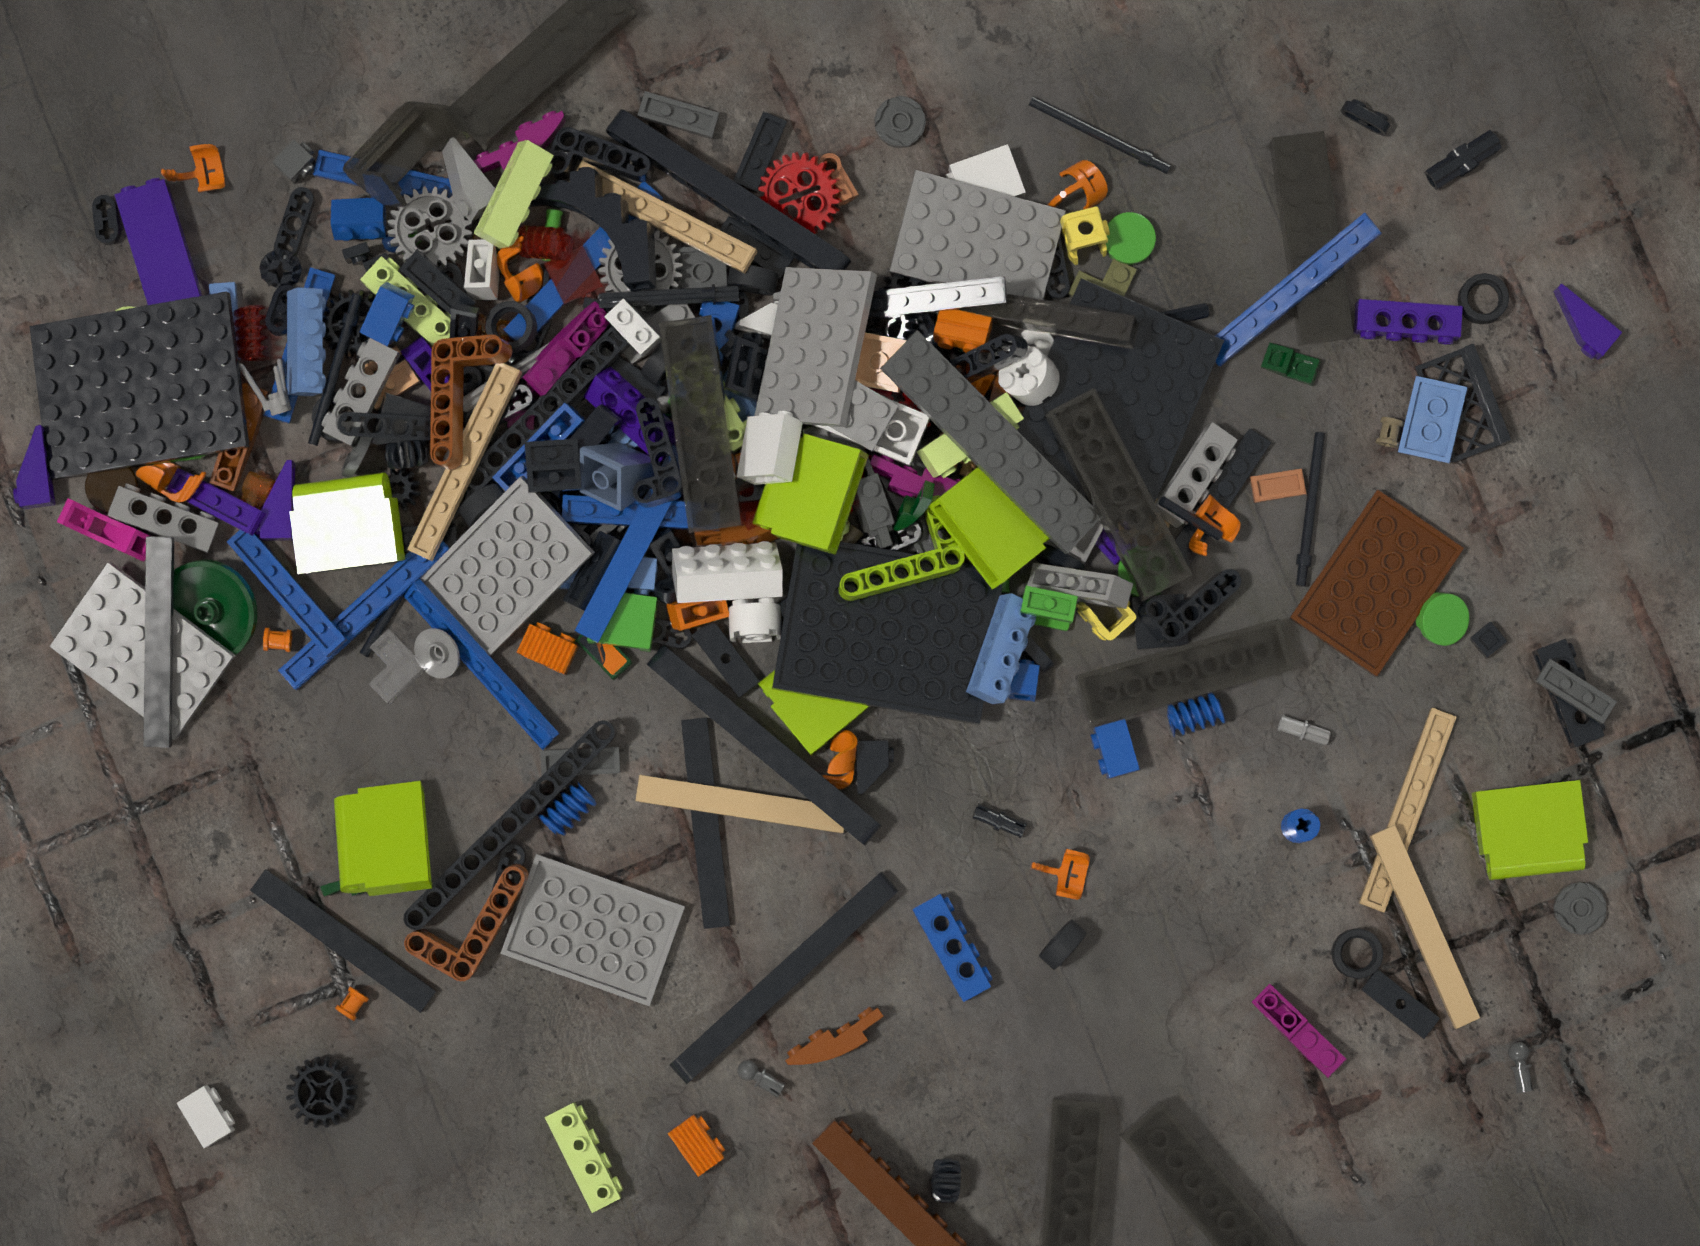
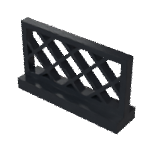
M1474 343L1415 366L1419 377H1424L1422 370L1432 366L1442 370L1438 381H1441L1444 372L1458 377L1456 385H1459L1462 379L1472 383L1474 388L1470 399L1465 397V401L1468 403L1460 418L1458 430L1463 420L1476 425L1477 428L1471 440L1459 434L1456 435L1457 438L1470 444L1463 454L1455 456L1454 452H1452L1451 463L1511 442L1510 435ZM1461 355L1464 362L1461 374L1446 369L1450 359ZM1446 361L1444 367L1437 365L1439 363ZM1465 370H1467L1469 378L1463 376ZM1475 393H1476V396H1477V399H1478L1479 403L1473 401V397H1474ZM1470 404L1481 407L1483 411L1479 423L1465 417ZM1484 418L1486 419L1488 427L1482 425ZM1480 427L1491 432L1494 442L1482 445L1474 441ZM1472 444L1478 446V448L1470 451Z

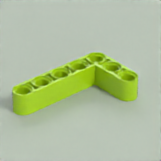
M940 495L933 496L931 503L935 501L938 497H940ZM928 506L924 514L935 550L848 573L841 578L838 588L839 594L845 600L854 601L955 573L964 562V552L952 536L948 540H943L938 536V530L945 529V527ZM947 554H955L959 562L955 565L948 564L945 556ZM930 561L934 569L930 572H925L921 569L920 562ZM900 567L905 568L908 572V577L900 579L895 575L894 570ZM873 574L880 575L883 583L875 586L869 581V577ZM848 581L855 582L858 590L854 593L847 592L844 584Z

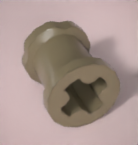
M1381 417L1382 427L1380 436L1376 439L1375 443L1389 448H1398V434L1404 422L1395 418Z

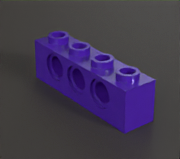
M1358 299L1355 303L1353 334H1360L1362 339H1376V336H1386V340L1401 341L1403 337L1412 338V342L1426 343L1428 339L1438 340V344L1451 345L1453 341H1457L1461 337L1463 306ZM1376 316H1385L1388 320V326H1379L1376 323ZM1402 318H1411L1414 322V327L1411 329L1405 328L1402 325ZM1428 319L1437 320L1440 325L1439 330L1430 329L1427 323Z
M610 366L595 375L583 397L593 406L597 407L603 404L621 417L623 423L620 430L648 454L636 413L638 402L646 397ZM646 408V415L650 422L655 423L652 416V408ZM664 415L672 445L679 447L686 433ZM653 432L650 440L652 442L660 441L663 437V432ZM666 456L659 458L660 464L665 460Z

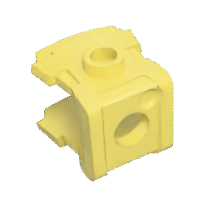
M1096 206L1072 212L1061 217V233L1064 237L1068 257L1074 265H1078L1077 250L1098 244L1103 257L1106 256L1107 236L1110 235L1107 221H1102L1099 207ZM1083 222H1088L1093 226V231L1088 235H1084L1078 230V226Z
M1128 601L1126 609L1117 608L1123 616L1106 629L1085 603L1078 602L1076 604L1078 614L1085 622L1088 621L1091 624L1092 632L1101 640H1113L1136 619L1135 613L1129 608L1131 604Z

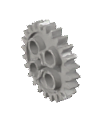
M425 186L423 187V193L420 195L413 189L412 198L404 194L405 203L396 202V207L399 211L391 210L390 212L395 220H388V226L394 228L388 231V236L396 237L390 241L391 247L399 246L395 251L397 256L405 254L403 257L404 263L418 249L416 244L421 240L429 242L430 246L426 250L419 251L436 266L438 263H441L444 268H447L448 259L456 263L455 254L464 256L461 246L468 247V241L464 238L472 237V232L466 230L472 227V222L470 223L469 220H465L467 218L460 213L453 196L447 198L446 189L441 195L438 194L437 187L433 188L432 193H428ZM438 207L443 209L444 214L440 217H434L430 214L431 210ZM410 217H416L420 220V223L417 226L411 227L406 224V221ZM448 219L452 220L451 223H444ZM427 225H430L432 228H434L433 233H430L429 230H426ZM444 231H450L454 234V237L451 240L445 241L441 239L440 235ZM410 234H417L413 238L408 237Z
M658 230L654 234L655 257L659 255L660 259L655 260L656 267L664 268L666 273L663 277H656L655 289L647 290L678 289L679 285L674 280L682 279V274L676 271L683 269V264L675 261L681 258V254H673L676 244L668 246L669 237L666 236L661 240L660 231ZM609 239L608 243L611 249H602L603 254L607 258H599V263L605 267L599 268L598 272L601 275H606L600 279L601 284H609L605 288V293L630 291L624 282L621 281L623 278L622 270H618L615 267L620 259L614 244ZM641 306L642 311H645L646 306Z

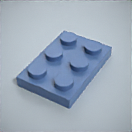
M1416 376L1398 452L1450 464L1468 387Z

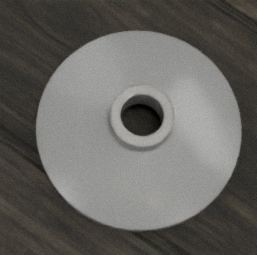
M429 628L417 636L414 645L415 656L419 665L427 674L435 678H447L456 672L460 662V655L455 641L449 634L437 628Z

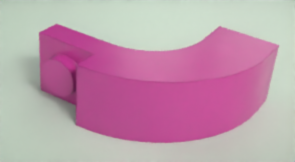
M67 499L57 520L58 523L133 558L145 561L146 537L149 535L98 513L76 501Z

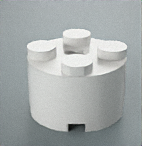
M1028 346V351L1022 359L999 369V385L1025 405L1035 406L1043 403L1042 400L1048 396L1051 397L1055 393L1059 384V372L1053 361L1032 346Z
M761 598L759 603H748V600L745 599L732 601L733 606L728 608L730 641L736 642L737 637L742 638V643L771 642L772 636L775 635L778 640L781 638V606L774 603V598Z

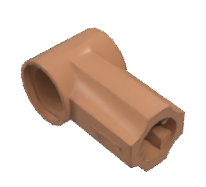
M832 153L824 154L818 164L827 161L833 162L837 166V169L830 177L832 179L839 178L834 187L842 189L841 192L835 194V197L842 200V202L838 203L840 207L853 201L859 194L842 167L839 157Z

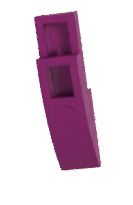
M551 111L543 115L540 121L535 123L528 121L518 127L519 130L515 131L518 139L517 142H505L499 146V150L492 153L489 151L482 152L475 157L476 160L473 162L483 174L502 166L504 171L518 142L529 140L540 148L545 149L566 122L563 112Z
M596 301L580 312L548 343L535 358V364L523 376L540 396L545 395L572 362L577 357H581L610 324L604 317L607 313L599 307Z
M874 455L870 462L874 473H878V475L891 480L887 490L904 497L908 495L916 498L925 480L935 484L933 496H941L960 481V479L943 478L941 475L933 478L927 468H925L921 477L917 475L918 472L908 466H903V468L893 464L894 461L885 455H880L879 457Z
M1271 984L1251 1002L1328 1079L1347 1060Z

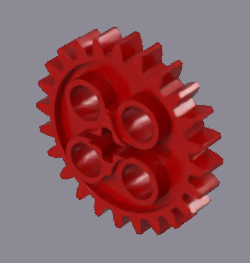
M798 152L792 153V160L787 154L782 156L783 163L778 159L774 160L775 168L771 166L766 168L770 176L764 175L761 177V180L766 185L758 187L760 191L765 192L759 198L807 230L809 229L813 234L818 233L817 226L821 230L827 228L824 220L829 223L833 222L834 219L830 213L836 214L839 212L834 204L842 202L840 198L835 197V194L842 191V189L834 187L839 178L832 179L830 177L835 170L830 169L826 171L827 161L818 164L817 155L809 160L808 152L803 153L801 159ZM804 171L811 174V184H806L802 180V173ZM780 180L788 184L789 189L787 193L780 191ZM816 185L821 187L820 190L784 204L779 202L780 199ZM813 196L820 198L822 203L820 209L812 205L811 199ZM789 205H794L798 209V216L796 218L788 213Z

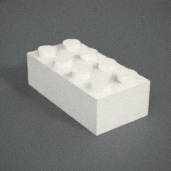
M889 399L899 405L874 451L911 466L930 418L922 412ZM814 425L815 427H818L820 429H823L827 432H830L832 434H835L839 437H842L846 440H849L860 445L859 443L853 441L852 439L848 438L847 436L841 434L840 432L834 430L829 426Z
M763 541L756 544L735 543L726 546L712 544L706 547L683 546L672 549V576L677 603L782 597V566L776 542Z

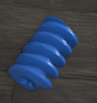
M1212 693L1208 694L1207 702L1203 696H1199L1197 705L1193 699H1189L1187 708L1183 702H1178L1177 710L1172 704L1167 707L1168 722L1174 737L1176 729L1182 735H1185L1186 726L1192 732H1195L1197 723L1202 729H1205L1207 720L1212 726H1215L1216 718H1219L1222 724L1225 723L1220 701Z
M578 781V788L572 785L568 786L571 792L570 795L564 792L561 793L563 802L556 799L553 800L556 807L555 810L550 807L545 808L548 817L541 814L538 815L541 821L555 835L559 833L565 836L564 826L572 829L574 825L571 819L573 818L577 821L582 819L579 811L588 814L587 803L594 807L597 805L595 799Z
M1298 809L1284 816L1281 822V830L1287 840L1293 843L1310 841L1317 836L1320 830V821L1312 811ZM1299 822L1304 823V826L1301 828V830L1296 829V826L1299 824Z

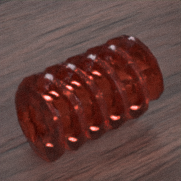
M523 225L518 230V237H524V240L521 242V251L518 253L522 258L564 261L572 253V237L566 234L563 228Z
M250 305L234 310L233 315L239 318L234 321V326L241 328L235 331V336L240 338V340L236 341L237 347L241 349L238 351V358L245 361H264L270 359L269 356L262 355V352L268 350L269 346L261 344V341L267 340L268 336L260 334V331L267 329L266 325L260 324V321L264 320L266 315L259 314V311L265 309L266 306Z

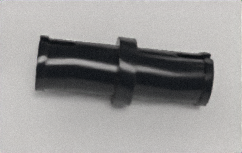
M980 803L977 804L972 819L993 826V829L996 831L1000 829L1020 839L1027 825L1026 822L1007 816L1006 812L1002 810L998 812Z

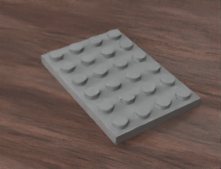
M915 170L889 272L933 284L1005 276L1007 304L1039 312L1061 231L1060 220L1065 215L1066 210Z
M786 267L754 416H759L761 412L777 414L778 411H787L792 413L793 417L800 420L802 424L833 427L846 426L877 274L872 271Z
M521 476L420 580L491 657L595 552L539 492L528 493L527 479Z
M108 562L49 647L144 717L145 587L115 564ZM175 609L173 613V740L178 739L236 656Z
M536 854L500 954L650 1006L685 906Z

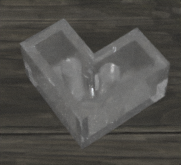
M390 629L385 631L370 646L387 667L369 685L386 703L391 705L428 668Z

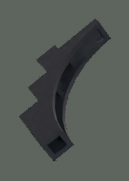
M581 167L578 171L570 172V182L557 180L554 184H539L541 190L538 196L531 201L529 207L550 206L568 209L587 217L599 225L614 244L621 262L624 284L630 291L656 288L654 228L648 221L643 219H633L629 223L628 203L621 194L607 193L603 197L602 177L595 168Z

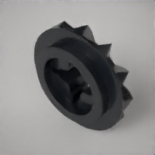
M282 249L267 253L261 260L259 268L261 279H264L268 287L273 286L276 288L283 285L292 286L296 282L298 283L302 272L299 259L293 253ZM280 261H282L283 269L288 270V272L283 273L281 278H279L278 272L273 270L278 268Z

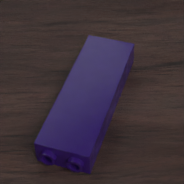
M153 178L145 182L146 185L135 187L134 185L122 188L120 193L114 194L147 304L152 305L203 296L173 196L166 180Z

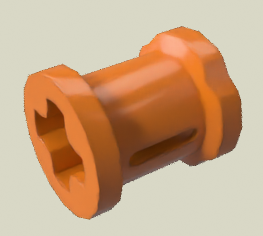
M265 628L263 650L282 649L286 652H291L292 630L272 631L270 628Z
M350 986L348 989L349 993L335 1009L355 1021L357 1018L355 1015L369 998Z

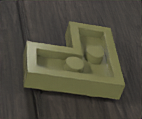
M1113 258L1103 281L1079 271L1068 296L1073 297L1077 285L1082 278L1124 297L1137 269L1118 262Z

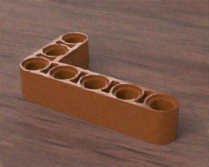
M496 335L445 338L436 341L432 347L430 455L434 463L448 470L458 468L463 459L464 367L507 362L512 355V347ZM499 344V350L493 354L495 346ZM475 346L474 353L469 356L470 349ZM451 349L449 356L445 358L446 351ZM450 374V380L444 383L446 376ZM450 399V405L444 409L446 401ZM450 425L449 432L444 435L445 428ZM449 451V457L444 461V455Z
M513 864L502 872L460 949L427 930L418 929L408 934L405 938L404 946L406 951L457 981L461 982L470 979L480 967L529 877L527 869L521 864ZM511 870L520 873V883L510 881L509 872ZM498 893H503L507 896V906H500L497 903L496 896ZM485 916H490L495 920L494 929L485 927L483 923ZM417 935L423 938V948H416L413 945L412 939L414 936ZM472 939L481 941L483 945L481 952L472 949ZM436 949H443L446 952V961H439L436 958ZM459 962H466L469 965V974L459 972Z

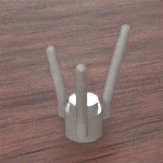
M281 358L277 359L278 366L273 368L278 392L268 395V401L245 366L240 363V370L261 401L264 411L270 410L273 416L292 410L287 395Z

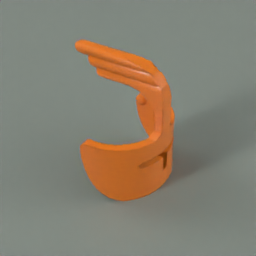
M212 144L189 147L196 166L195 171L177 173L174 169H161V174L167 181L175 182L197 178L199 193L225 187L218 148ZM203 158H205L207 170H215V172L208 173L209 184H207Z
M1087 160L1079 161L1059 173L1061 177L1069 174L1076 178L1077 182L1055 196L1047 206H1058L1066 197L1082 188L1085 191L1087 200L1086 206L1083 209L1092 208L1099 204L1107 195L1108 188L1105 178L1092 162ZM1093 176L1094 178L1089 182L1087 178Z
M523 236L518 237L512 246L502 248L497 254V265L505 277L504 284L514 301L518 303L538 293L543 286L544 280L543 271L539 263H535L515 276H512L508 270V259L521 251V242L524 240Z
M169 462L143 466L136 471V476L170 500L179 503L189 500L194 495L206 476V472H201L200 475H191L183 488L177 493H171L165 489L170 484L178 468L181 469L175 463Z
M1209 494L1195 513L1199 518L1223 532L1221 538L1228 542H1232L1240 530L1241 524L1239 519L1219 504L1211 494ZM1206 512L1208 515L1212 516V514L1215 512L1212 518L1219 524H1221V527H1219L1213 521H1211L1204 513ZM1197 529L1190 539L1189 548L1194 553L1207 556L1208 545L1200 541L1204 532Z
M848 730L840 731L832 739L830 750L840 753L830 761L827 771L828 774H847L838 777L821 775L837 789L848 787L853 780L857 737Z
M1066 849L1059 869L1035 862L1031 863V869L1057 875L1056 895L1079 900L1082 897L1090 857L1086 853ZM1073 861L1071 873L1078 875V877L1070 876L1068 888H1065L1070 862Z

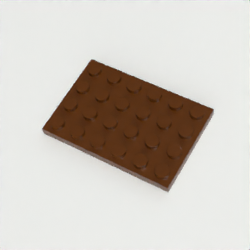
M1377 489L1300 601L1290 619L1374 677H1377L1420 614L1423 604L1435 592L1464 548Z

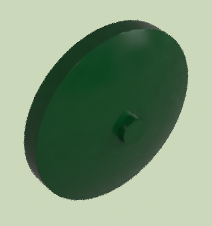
M213 560L192 561L174 570V609L233 654H239L253 637L258 615L254 594L246 580L230 566Z

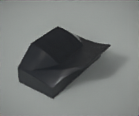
M667 528L655 534L649 547L667 577L670 578L673 577L672 549L683 546L692 547L693 543L685 529Z

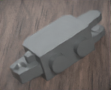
M868 458L863 471L865 477L860 480L853 505L864 533L868 532L870 538L875 536L878 547L884 548L892 545L889 531L893 530L891 524L894 523L878 473L874 474Z

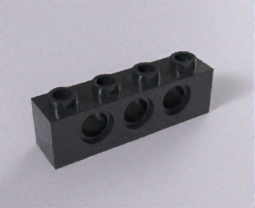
M1566 639L1532 651L1540 672L1548 659H1551L1556 663L1558 661L1563 662L1567 670L1586 681L1582 668H1577L1575 663V649L1571 643H1567ZM1548 691L1570 749L1605 736L1603 733L1605 730L1604 723L1600 724L1586 714L1584 724L1577 723L1575 713L1578 709Z

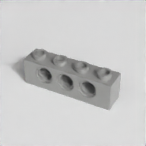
M371 338L367 343H362L357 353V356L360 358L356 366L351 365L345 379L348 382L344 390L341 388L338 390L333 400L336 405L332 413L328 411L321 425L324 426L323 432L354 447L358 436L341 434L336 428V419L346 408H351L354 412H372L401 355L399 352ZM368 362H376L378 365V370L373 375H367L364 371L365 365ZM357 385H364L366 388V393L362 398H354L353 389ZM359 417L360 422L342 421L341 426L346 427V431H349L352 426L360 427L359 433H361L364 417Z
M1213 422L1207 425L1154 504L1152 511L1175 528L1183 523L1187 525L1186 521L1159 506L1160 498L1165 496L1195 514V511L1192 509L1197 502L1201 504L1209 493L1206 489L1211 481L1214 483L1221 475L1223 470L1220 469V466L1224 460L1228 462L1234 455L1236 449L1233 446L1237 439ZM1206 450L1213 452L1215 456L1214 461L1207 459L1205 455ZM1192 471H1197L1200 474L1201 482H1196L1192 478ZM1178 492L1186 494L1187 503H1182L1179 500Z
M126 484L124 488L118 486L108 512V517L162 537H174L175 542L208 553L219 525L218 522L214 521L215 516L202 511L199 515L189 512L190 507L177 502L174 506L164 503L166 498L153 493L147 497L139 494L140 488ZM142 501L147 505V511L143 515H135L132 512V505L135 502ZM162 510H167L172 514L171 522L166 525L160 524L157 521V514ZM190 519L196 522L197 529L194 533L187 534L183 532L181 526L185 520Z
M1033 563L1027 586L1078 596V602L1126 609L1133 583L1116 575Z

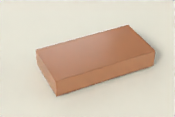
M1302 468L1250 477L1254 503L1306 495Z

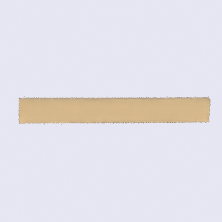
M583 160L576 170L578 171L581 167L595 168L602 177L603 197L607 193L621 194L628 203L629 215L648 221L652 227L744 274L758 252L750 245Z
M505 363L495 364L463 431L462 463L456 469H445L407 550L433 561L523 373L522 371Z
M1431 708L1387 825V828L1392 825L1396 826L1406 851L1410 845L1456 720V716L1435 708ZM1377 854L1359 904L1384 913L1393 888Z
M639 775L636 802L835 833H843L844 830L843 827L810 801Z
M1392 825L1370 835L1454 1028H1460L1479 1019L1476 1007L1396 826Z

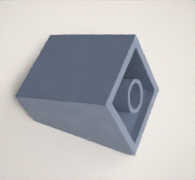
M610 443L580 448V492L619 511H622L636 501L633 496V488L637 482L655 476L650 457L624 444ZM649 488L643 489L640 497L647 493Z

